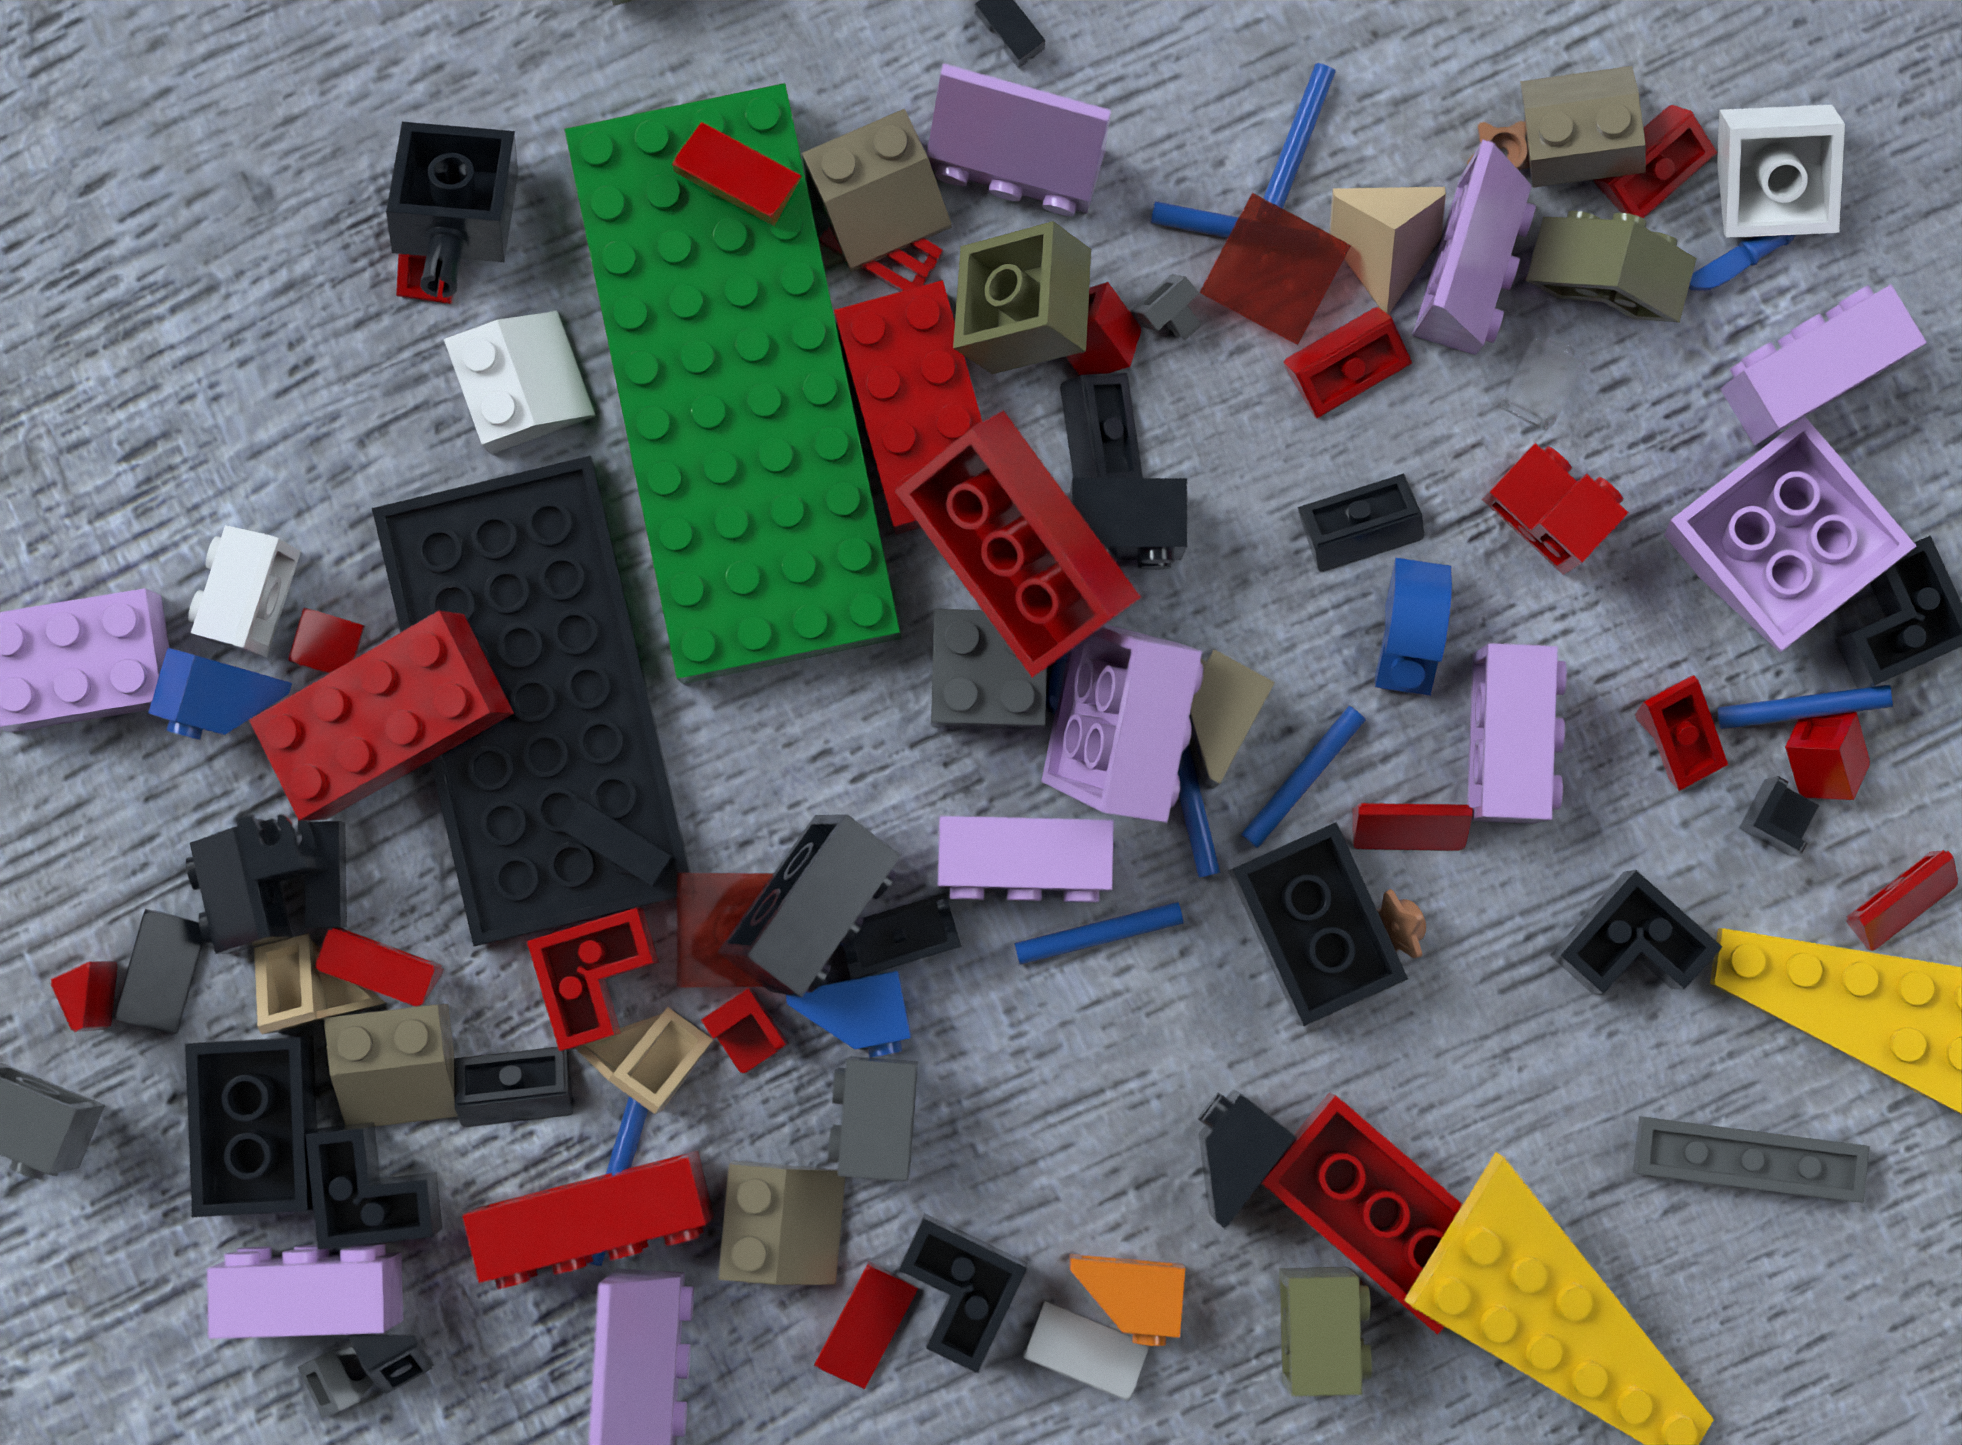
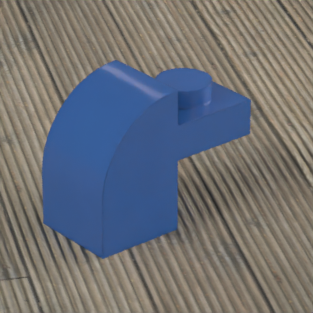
M1395 557L1385 603V632L1375 673L1376 688L1431 696L1438 662H1442L1448 631L1452 595L1451 566Z

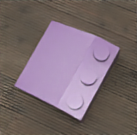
M943 63L927 157L932 170L936 171L935 178L945 183L967 186L968 180L990 186L988 192L996 197L1010 201H1020L1022 195L1043 201L1042 207L1063 216H1074L1076 210L1088 213L1106 149L1111 110Z
M1482 140L1459 178L1412 333L1414 337L1474 355L1484 346L1485 341L1494 343L1504 314V311L1495 308L1500 289L1510 290L1520 258L1511 255L1516 236L1526 237L1536 205L1527 203L1532 185L1495 143Z
M1805 416L1673 517L1664 533L1667 540L1699 578L1779 653L1783 652L1916 547L1915 543Z
M1107 624L1067 653L1068 659L1065 664L1057 710L1055 711L1041 782L1103 813L1167 822L1170 808L1175 805L1179 795L1180 782L1177 772L1181 752L1186 749L1191 737L1189 713L1193 695L1198 692L1203 679V666L1200 662L1202 651L1177 642Z
M617 1268L599 1283L589 1445H674L675 1436H685L687 1402L677 1401L679 1379H688L691 1346L690 1344H681L682 1321H692L694 1306V1287L684 1286L685 1272Z

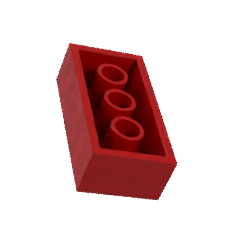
M943 280L834 310L896 535L922 527L895 490L968 430L983 422L965 357L953 348L955 321Z
M1004 410L972 427L895 490L1032 678L1141 598Z
M437 611L256 715L249 721L298 820L307 821L327 820L509 717L514 712L463 613Z
M1328 1093L1294 1133L1295 1139L1261 1184L1438 1335L1445 1326L1412 1307L1405 1301V1298L1463 1204L1338 1096Z
M698 1151L625 1169L612 1176V1173L491 1203L477 1207L462 1215L478 1282L495 1280L497 1289L531 1281L530 1278L538 1276L537 1268L551 1265L553 1275L586 1267L587 1263L594 1261L592 1254L603 1251L608 1252L609 1260L635 1255L649 1247L647 1240L661 1236L664 1237L666 1246L699 1238V1234L704 1233L703 1226L715 1217Z

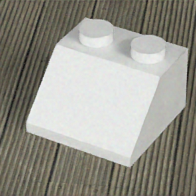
M1833 105L1719 110L1717 166L1723 227L1726 238L1839 233L1845 123Z
M558 311L499 319L444 339L481 444L490 454L596 416Z
M225 525L222 537L215 536L208 549L206 568L211 569L205 590H198L190 606L188 619L189 622L194 623L191 634L267 658L301 551L277 537Z

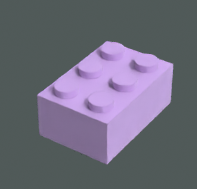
M1892 284L1875 294L1869 285L1865 286L1826 312L1825 314L1829 321L1825 322L1819 313L1795 327L1789 334L1778 340L1777 342L1781 349L1776 350L1772 342L1750 353L1741 359V362L1729 369L1734 378L1721 387L1720 390L1754 446L1896 364L1927 343Z
M143 588L0 612V730L18 732L149 710L167 648H169L162 596Z
M1488 643L1472 655L1467 805L1473 807L1472 821L1536 824L1552 820V809L1559 810L1561 808L1563 783L1561 775H1553L1554 752H1562L1565 726L1564 719L1555 718L1556 695H1564L1567 670L1566 662L1557 660L1558 646Z
M940 816L939 888H950V899L984 900V889L1007 890V900L1041 901L1042 890L1064 891L1063 902L1097 903L1099 902V892H1109L1112 890L1113 820Z
M386 1243L351 1246V1248L341 1249L340 1254L329 1255V1249L318 1250L317 1245L295 1246L294 1250L283 1251L282 1256L272 1257V1247L237 1248V1252L225 1253V1261L207 1268L208 1339L385 1333L403 1321L402 1252L386 1253Z

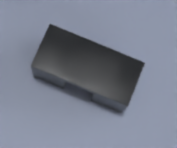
M979 0L975 3L976 15L990 32L993 29L1004 42V51L1018 69L1026 64L1030 57L1031 59L1045 49V39L1015 0Z

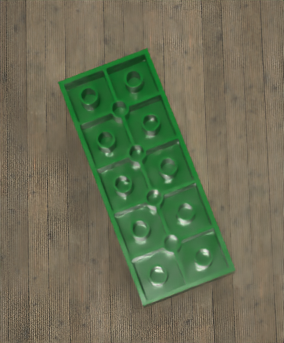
M782 83L564 128L677 680L682 684L902 639L786 84ZM701 122L801 175L799 183L775 226L674 172L672 167L674 159Z

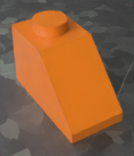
M1080 1254L1069 1255L1070 1271L1121 1332L1132 1334V1343L1166 1346L1167 1337L1180 1338L1186 1269L1182 1263Z

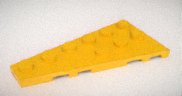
M1718 928L1716 941L1722 948L1713 958L1710 978L1711 985L1770 1016L1786 1022L1805 1032L1804 1034L1828 1044L1867 1067L1962 1115V967Z
M1495 1152L1409 1291L1405 1301L1415 1309L1644 1445H1699L1714 1421L1712 1416L1505 1157Z

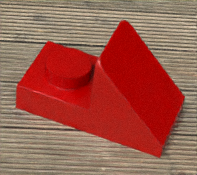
M1694 675L1645 700L1635 713L1636 720L1654 738L1669 781L1679 791L1729 765L1700 682Z

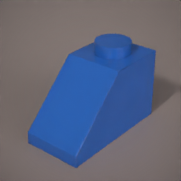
M167 648L148 714L168 719L169 723L166 731L200 740L203 729L226 735L288 695L292 683Z
M899 971L820 986L812 993L806 991L802 997L786 995L787 1005L853 1049L867 1047L869 1058L901 1052L900 1040L912 1038Z

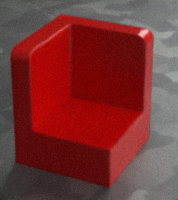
M1109 282L1089 288L1086 351L1066 356L1079 375L1108 374L1131 367L1141 334V327Z
M1857 712L1798 719L1785 746L1800 795L1805 798L1855 799L1870 766V758Z
M747 988L701 1019L711 1037L718 1039L740 1073H747L789 1044L753 988Z

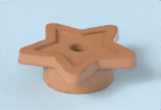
M1519 121L1509 127L1500 128L1486 122L1478 124L1480 144L1482 140L1495 143L1499 149L1504 148L1507 150V158L1518 170L1530 168L1524 121ZM1472 155L1471 158L1467 161V165H1468V163L1470 162V160L1472 159L1473 155Z
M1389 889L1383 894L1382 906L1377 911L1396 953L1401 950L1412 958L1421 957L1422 950L1419 941L1423 939L1426 933L1424 915L1415 903L1407 899L1399 900L1395 892Z

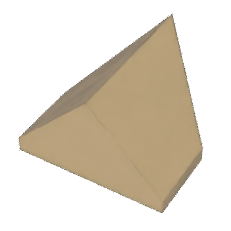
M1445 187L1333 188L1330 240L1379 308L1388 315L1441 239L1446 199Z
M309 933L254 948L257 1025L261 1034L286 1031L322 1021L324 1018L341 1016L385 1004L386 1002L372 990L316 969V961L321 948L312 941Z
M667 1007L662 1014L621 1027V1034L578 1046L575 1049L608 1081L652 1113L657 1114L666 1107L710 1046L713 1039Z

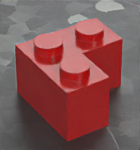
M1535 443L1491 488L1482 500L1561 574L1565 575L1583 563L1629 512L1620 505L1624 500L1623 496L1607 480L1597 477L1594 481L1588 474H1585L1576 481L1569 474L1572 469L1571 465L1559 452L1549 446L1543 450Z
M633 908L527 941L559 1052L621 1034L606 979L659 963L643 908Z

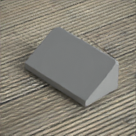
M1044 1300L1023 1352V1357L1121 1399L1130 1401L1149 1345L1132 1343V1336Z

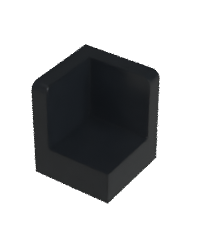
M1780 776L1765 779L1739 829L1786 855L1802 854L1808 844L1802 840V837L1819 805L1787 788L1789 781Z

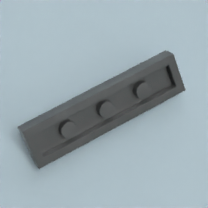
M1639 1116L1633 1173L1864 1203L1870 1146Z

